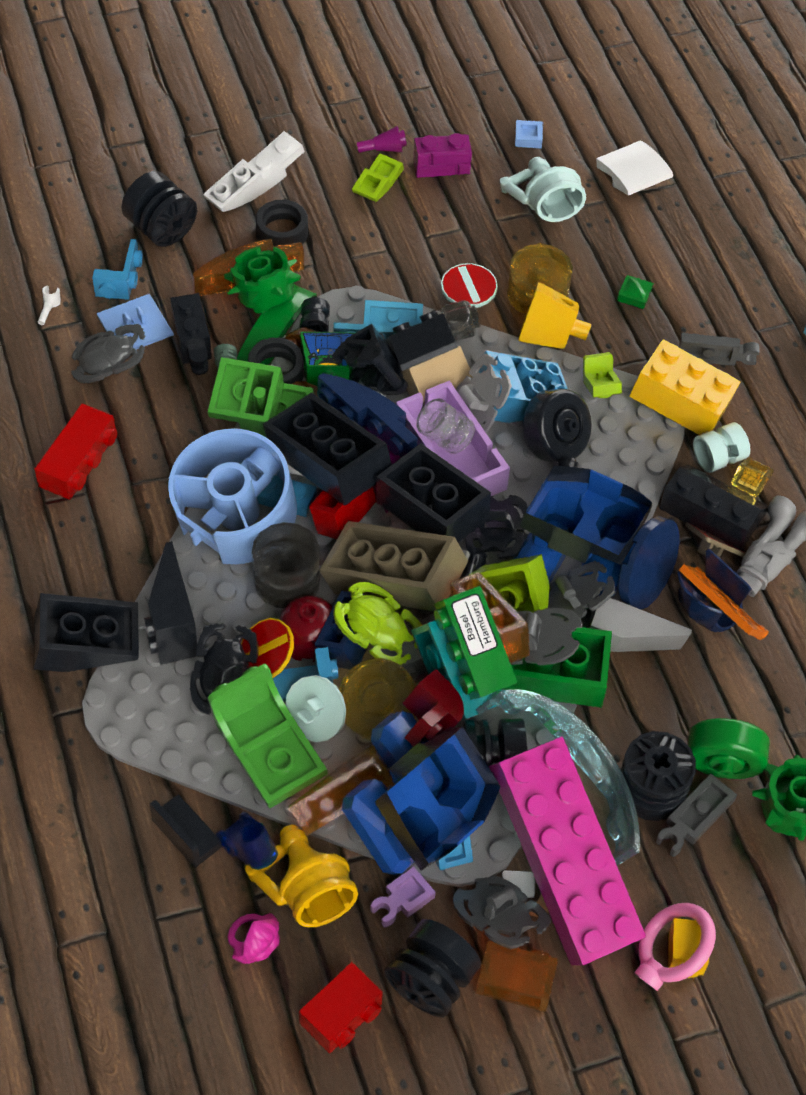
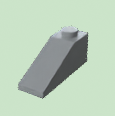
M609 598L602 606L592 611L587 628L612 631L611 652L680 650L692 629L613 598Z

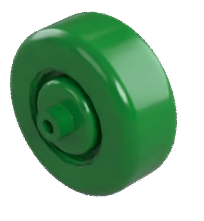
M713 718L696 723L688 732L687 745L691 748L696 759V770L704 774H712L715 777L725 779H746L761 774L768 766L770 740L768 735L756 725L736 719Z

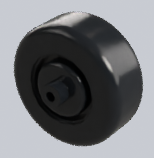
M548 389L539 392L530 400L524 413L523 433L527 446L536 457L548 462H559L561 457L564 456L575 459L587 447L591 436L592 420L589 408L579 394L569 389Z

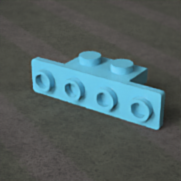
M365 300L364 324L335 322L333 324V331L356 333L373 324L376 330L384 335L386 341V338L394 334L392 328L408 321L410 326L420 323V316L423 315V304Z

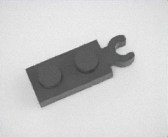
M682 333L678 346L680 349L710 364L735 366L736 361H742L747 365H756V355H759V343L748 342L740 344V338Z
M710 774L668 817L666 823L670 827L664 828L659 832L656 843L660 845L665 839L674 841L675 845L672 847L670 855L672 857L678 855L684 844V839L693 845L736 800L737 794Z

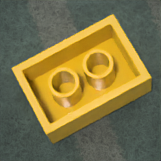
M663 339L640 372L629 397L701 435L714 430L741 381Z

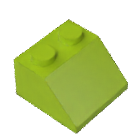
M542 554L484 565L469 574L472 587L481 586L495 625L503 615L518 611H531V613H534V611L548 608L550 584Z

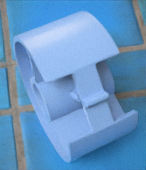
M244 429L217 430L193 441L181 452L174 462L168 482L169 497L183 535L189 531L195 546L203 541L219 553L223 564H245L257 561L271 554L289 536L297 515L296 496L287 461L280 449L268 438ZM276 474L284 482L282 495L274 509L265 518L254 524L259 517L260 511L257 496L266 488ZM185 507L209 509L201 519V522L206 524V527L210 530L213 529L215 531L222 524L224 527L236 531H215L211 535L184 515Z

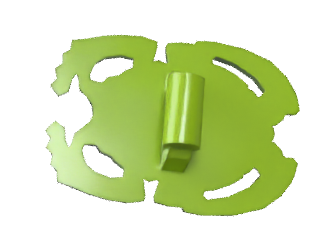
M370 582L353 584L348 588L351 592L352 600L344 604L338 601L334 606L333 615L335 623L341 632L355 644H359L365 649L368 648L369 643L374 646L369 652L382 663L395 669L398 666H402V664H406L407 660L411 659V655L406 654L404 657H401L403 653L402 643L413 641L414 637L408 633L404 621H408L413 629L422 626V624L407 609H403L399 615L396 611L400 609L401 605L382 587ZM364 592L375 593V594H378V595L384 597V599L381 598V597H379V596H375V595H363L362 593H364ZM344 615L348 616V622L353 632L348 628ZM381 649L394 650L397 655L388 656Z

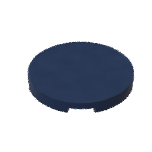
M660 516L650 519L639 529L632 540L636 545L629 556L628 564L622 563L620 569L618 590L621 601L641 610L650 606L661 594L672 574L678 555L680 542L678 526L674 521Z

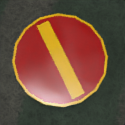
M268 618L257 622L250 628L252 632L257 634L258 659L256 664L248 662V668L267 664L274 678L284 670L291 659L294 650V636L290 627L282 620ZM242 639L241 645L246 655H249L251 651L250 644L247 640Z

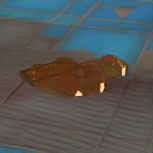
M266 239L227 251L207 262L193 273L195 293L203 296L231 290L235 285L233 282L225 279L224 275L231 272L230 269L236 264L235 258L239 254L254 247H260L261 251H273V247H277L285 252L288 261L297 259V262L290 267L291 271L304 270L302 242L273 246L272 239Z

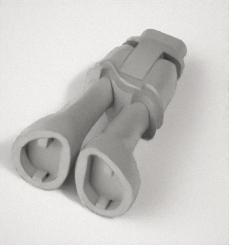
M775 496L768 506L770 523L761 537L753 541L751 546H749L742 559L741 567L737 571V574L751 586L752 590L748 594L751 597H754L759 590L766 589L768 583L774 580L783 568L791 563L792 559L796 556L795 550L806 541V511L799 514L785 540L776 541L791 525L797 512L793 502L784 496Z

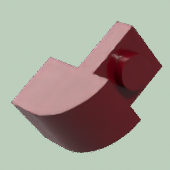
M437 669L419 682L402 703L419 720L404 738L414 747L425 738L429 741L447 728L455 727L463 717L464 705L461 696Z

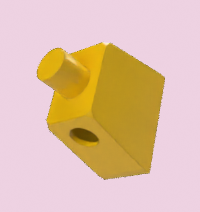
M538 282L518 341L564 349L570 335L586 341L591 324L576 319L579 311V304Z

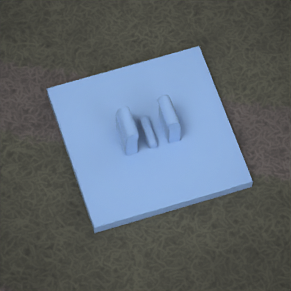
M150 294L97 313V317L106 332L112 331L114 335H116L115 329L118 327L133 324L141 325L146 337L141 340L138 336V339L133 344V349L136 350L141 345L145 347L173 336V331ZM126 333V334H124V335H126V336H128V337H129V336H131V337L134 336L133 333Z

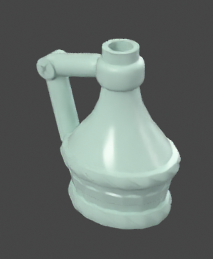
M540 157L532 158L529 161L528 169L511 177H502L500 179L501 191L503 193H509L522 204H527L532 210H535V213L541 219L549 222H560L571 218L582 209L586 201L585 189L582 187L580 176L575 170L565 166L550 168L549 163ZM532 177L525 191L517 186Z

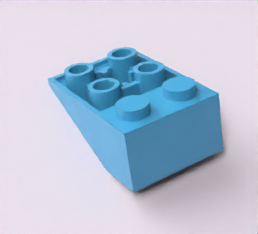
M485 351V354L494 357L498 361L497 365H492L496 377L502 378L500 370H505L512 385L504 406L501 409H496L498 413L494 419L495 421L505 423L523 421L526 407L536 394L548 389H568L558 363ZM483 365L480 368L479 373L486 371L487 366Z

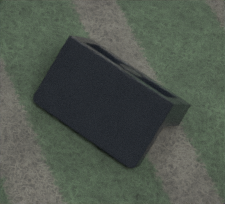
M179 794L163 806L156 800L149 803L152 821L194 868L222 848V841Z

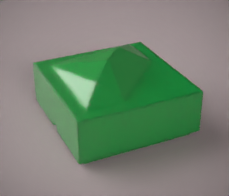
M627 275L618 294L617 301L644 309L654 283Z

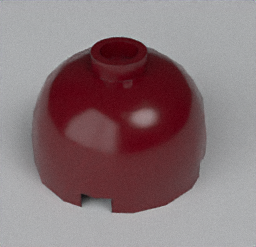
M311 595L299 597L288 603L281 611L279 619L290 627L294 636V650L291 657L295 660L302 661V658L313 659V662H315V649H317L315 642L333 608L332 604L320 597Z

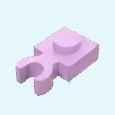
M413 866L386 886V893L389 897L376 898L371 903L370 911L375 913L381 908L387 909L389 914L382 918L383 927H388L395 922L398 912L402 911L407 918L433 900L436 892Z

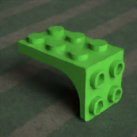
M267 664L247 669L241 677L230 683H223L217 686L208 696V702L217 728L269 809L328 775L326 766L283 702Z

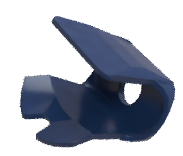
M707 549L705 561L706 576L743 609L742 602L752 590L751 586L711 549ZM678 571L677 574L680 582V588L678 589L679 602L692 620L713 632L728 630L736 624L719 607L715 608L704 600L708 597L690 580L687 581L681 572Z

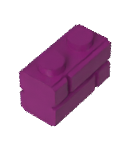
M468 134L427 135L414 138L413 161L417 178L470 174L472 149Z

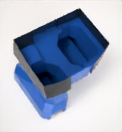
M553 466L524 514L520 527L530 533L525 539L518 556H514L513 560L542 554L549 584L566 556L582 562L581 566L593 561L600 562L604 567H607V572L602 573L598 571L597 582L607 584L608 576H612L615 582V593L612 596H615L618 591L622 563L628 564L629 556L636 545L632 540L644 525L651 511L652 502L637 490L592 469ZM587 572L581 576L591 575L593 572Z
M405 711L392 713L372 729L371 742L390 770L394 783L387 788L382 781L377 779L362 781L343 797L342 811L383 873L402 874L414 862L422 871L453 851L485 822L497 798L500 784L463 727H449L429 741L426 738L414 747L404 738L417 723L411 713Z

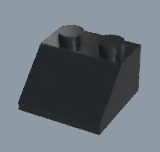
M433 310L420 316L421 322L416 325L410 326L408 321L392 328L394 334L390 335L389 339L402 371L458 348L444 312L438 315L437 311Z

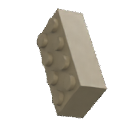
M348 521L319 571L334 594L339 595L341 590L350 592L348 588L355 583L370 582L389 592L393 599L401 606L435 611L434 603L449 598L468 560L453 536ZM364 592V593H362V594H364V595H375V596H379V597H381V598L384 599V597H382V596H380V595H378V594H375V593H371V592Z

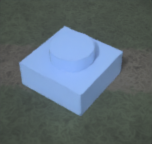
M516 120L515 147L542 148L543 122Z

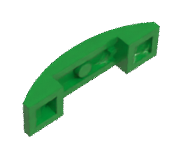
M294 285L295 294L292 300L271 307L266 313H261L249 332L237 356V360L248 362L249 352L261 340L272 337L283 338L300 315L302 302L307 298L317 297V294ZM274 357L267 358L259 364L269 365Z

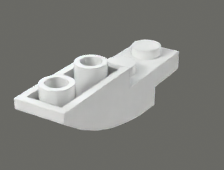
M283 131L250 162L242 159L203 194L204 197L222 212L235 209L256 199L287 176L285 169L305 152L303 145Z

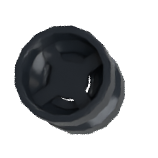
M311 297L304 300L301 304L302 318L300 319V328L307 327L317 332H328L329 303L319 297Z

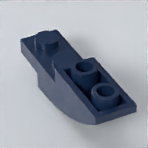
M324 373L318 376V398L361 427L367 426L370 433L387 443L389 450L394 455H399L402 458L417 446L418 438L406 428V412L394 402L357 382Z

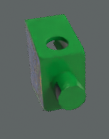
M301 332V352L304 356L306 382L318 386V376L322 373L349 380L354 367H349L344 359L341 364L337 365L332 359V355L346 338L355 333Z

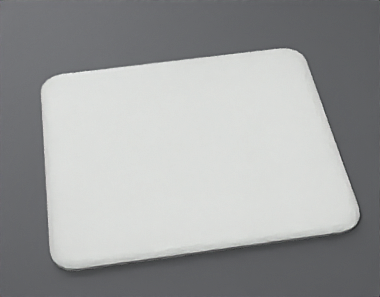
M503 871V879L518 886L528 898L535 896V877L533 872Z

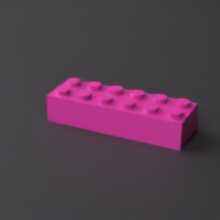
M563 736L489 766L492 774L500 784L499 792L570 964L586 965L645 938L646 935Z

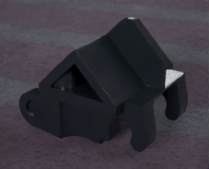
M373 324L346 338L332 355V359L337 365L341 364L344 359L349 367H355L349 376V380L357 383L361 381L364 386L376 390L383 395H400L408 387V383L403 378L404 375L396 355L386 343L384 335L379 333Z

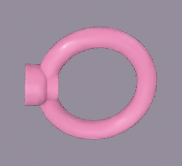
M692 903L674 904L658 912L644 928L646 937L639 941L638 949L641 965L634 973L656 991L659 990L664 982L681 981L695 974L707 962L715 944L716 930L709 913L702 907ZM689 917L697 921L701 929V940L695 953L686 962L679 966L668 968L663 967L654 959L653 944L655 938L666 924L674 918Z

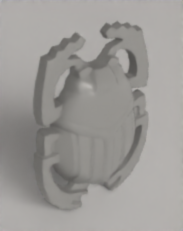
M484 353L469 371L472 378L466 376L463 382L458 385L456 391L479 424H484L482 428L487 433L495 422L494 419L498 413L496 409H501L504 406L512 385L505 370H500L502 378L496 377L492 365H497L498 361ZM486 365L487 370L479 373L480 368Z

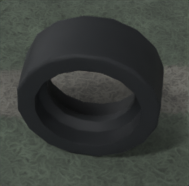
M282 199L267 202L259 208L256 214V237L260 244L268 250L273 251V247H277L284 252L298 249L305 243L308 237V214L301 205L294 201ZM280 219L290 220L298 225L295 229L288 232H276L266 227L270 222Z
M274 337L264 339L254 345L248 354V362L260 363L270 357L285 358L293 364V370L283 375L284 383L292 384L295 381L300 382L303 380L304 356L300 348L292 341Z

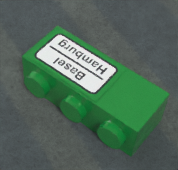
M481 586L434 603L436 623L441 630L444 629L448 639L446 644L448 655L453 662L457 663L461 673L459 675L460 686L466 695L469 694L471 700L481 698L518 683Z

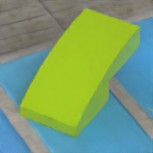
M379 153L370 169L365 168L354 184L352 192L377 202L398 179L404 170L403 163Z

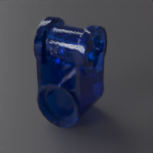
M244 811L238 815L239 820L225 831L219 830L216 833L227 853L234 858L237 857L252 869L266 868L278 857V850L263 823L253 819Z

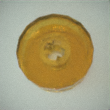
M545 244L527 245L518 250L511 259L507 296L512 306L517 311L526 315L538 282L568 297L573 270L570 258L562 250Z

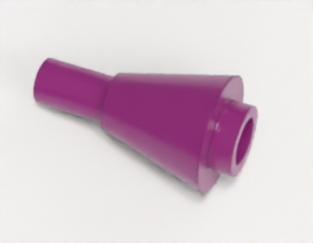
M398 126L373 137L374 139L357 142L359 153L371 150L403 152L402 147L407 146L404 130L399 131Z

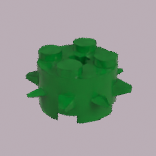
M254 247L242 252L235 258L236 264L233 268L231 267V272L224 275L225 279L233 282L235 285L227 294L237 293L241 304L252 308L254 313L262 314L266 313L271 307L292 300L295 294L294 282L299 281L301 278L299 274L290 270V267L297 262V259L288 261L285 252L277 247H273V251H261L260 247Z
M795 755L793 759L786 760L779 767L768 763L765 769L768 778L767 785L763 789L752 791V796L762 799L761 806L763 814L767 819L765 824L774 832L798 837V840L803 841L806 836V759L801 758L800 755Z

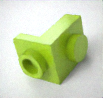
M610 352L583 357V383L593 397L609 398L613 394L622 393V382L613 371V355Z

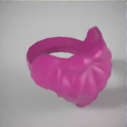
M255 913L246 914L238 918L229 928L227 936L230 946L234 949L232 958L243 964L259 962L268 958L280 943L278 934L279 922L272 913L263 916ZM253 921L245 941H237L235 938L237 929L243 923Z

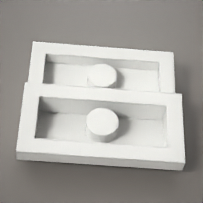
M641 140L596 158L597 168L612 176L613 187L627 195L673 177L672 170L663 158Z

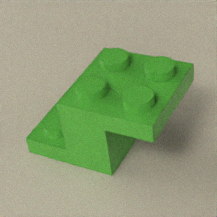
M221 357L208 408V416L210 418L239 422L240 429L253 431L266 437L263 423L308 394H314V388L284 383L281 367Z

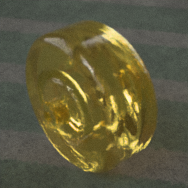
M373 658L358 663L347 672L339 686V691L344 697L346 706L345 724L358 736L371 741L372 729L390 714L401 711L411 713L402 703L417 686L415 680L403 666L389 659Z

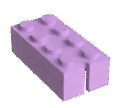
M450 380L425 391L424 415H422L423 396L421 393L396 402V405L406 412V428L418 438L417 446L420 443L490 491L491 496L507 490L510 467L497 448L492 449V441Z

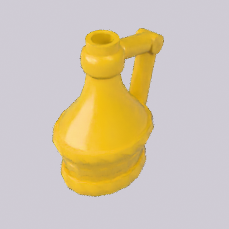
M294 824L288 825L280 831V845H276L256 862H250L245 867L250 881L255 882L277 905H288L292 909L295 921L304 927H318L340 918L351 909L357 900L358 889L356 884L350 880V866L347 859L338 854H327L312 849L308 845V837L305 832ZM287 854L289 856V868L285 877L280 882V886H278L264 872Z

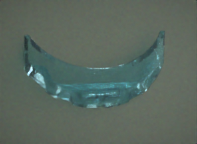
M517 689L491 693L476 709L480 715L493 705H498L511 715H516L521 711H529L542 722L555 739L563 736L572 759L608 801L610 812L606 820V826L615 842V851L612 856L616 865L618 866L636 855L640 850V830L635 804L620 768L596 734L567 708L543 695Z

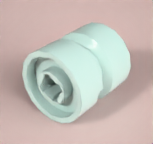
M735 422L716 429V432L709 431L698 435L693 441L695 457L701 468L708 473L722 469L727 464H734L747 459L750 455L749 439L744 429Z

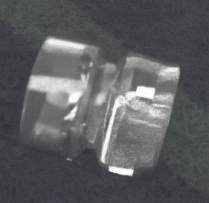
M441 398L429 401L422 408L417 418L416 427L418 431L450 454L463 451L471 442L475 432L473 421Z

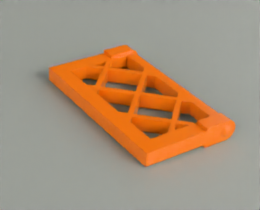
M683 564L679 569L685 577L748 635L754 636L758 640H762L768 635L769 631L753 620L714 584L701 568H693Z

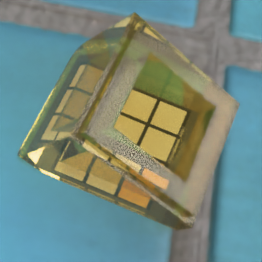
M748 457L738 466L731 484L757 497L771 478L774 470Z

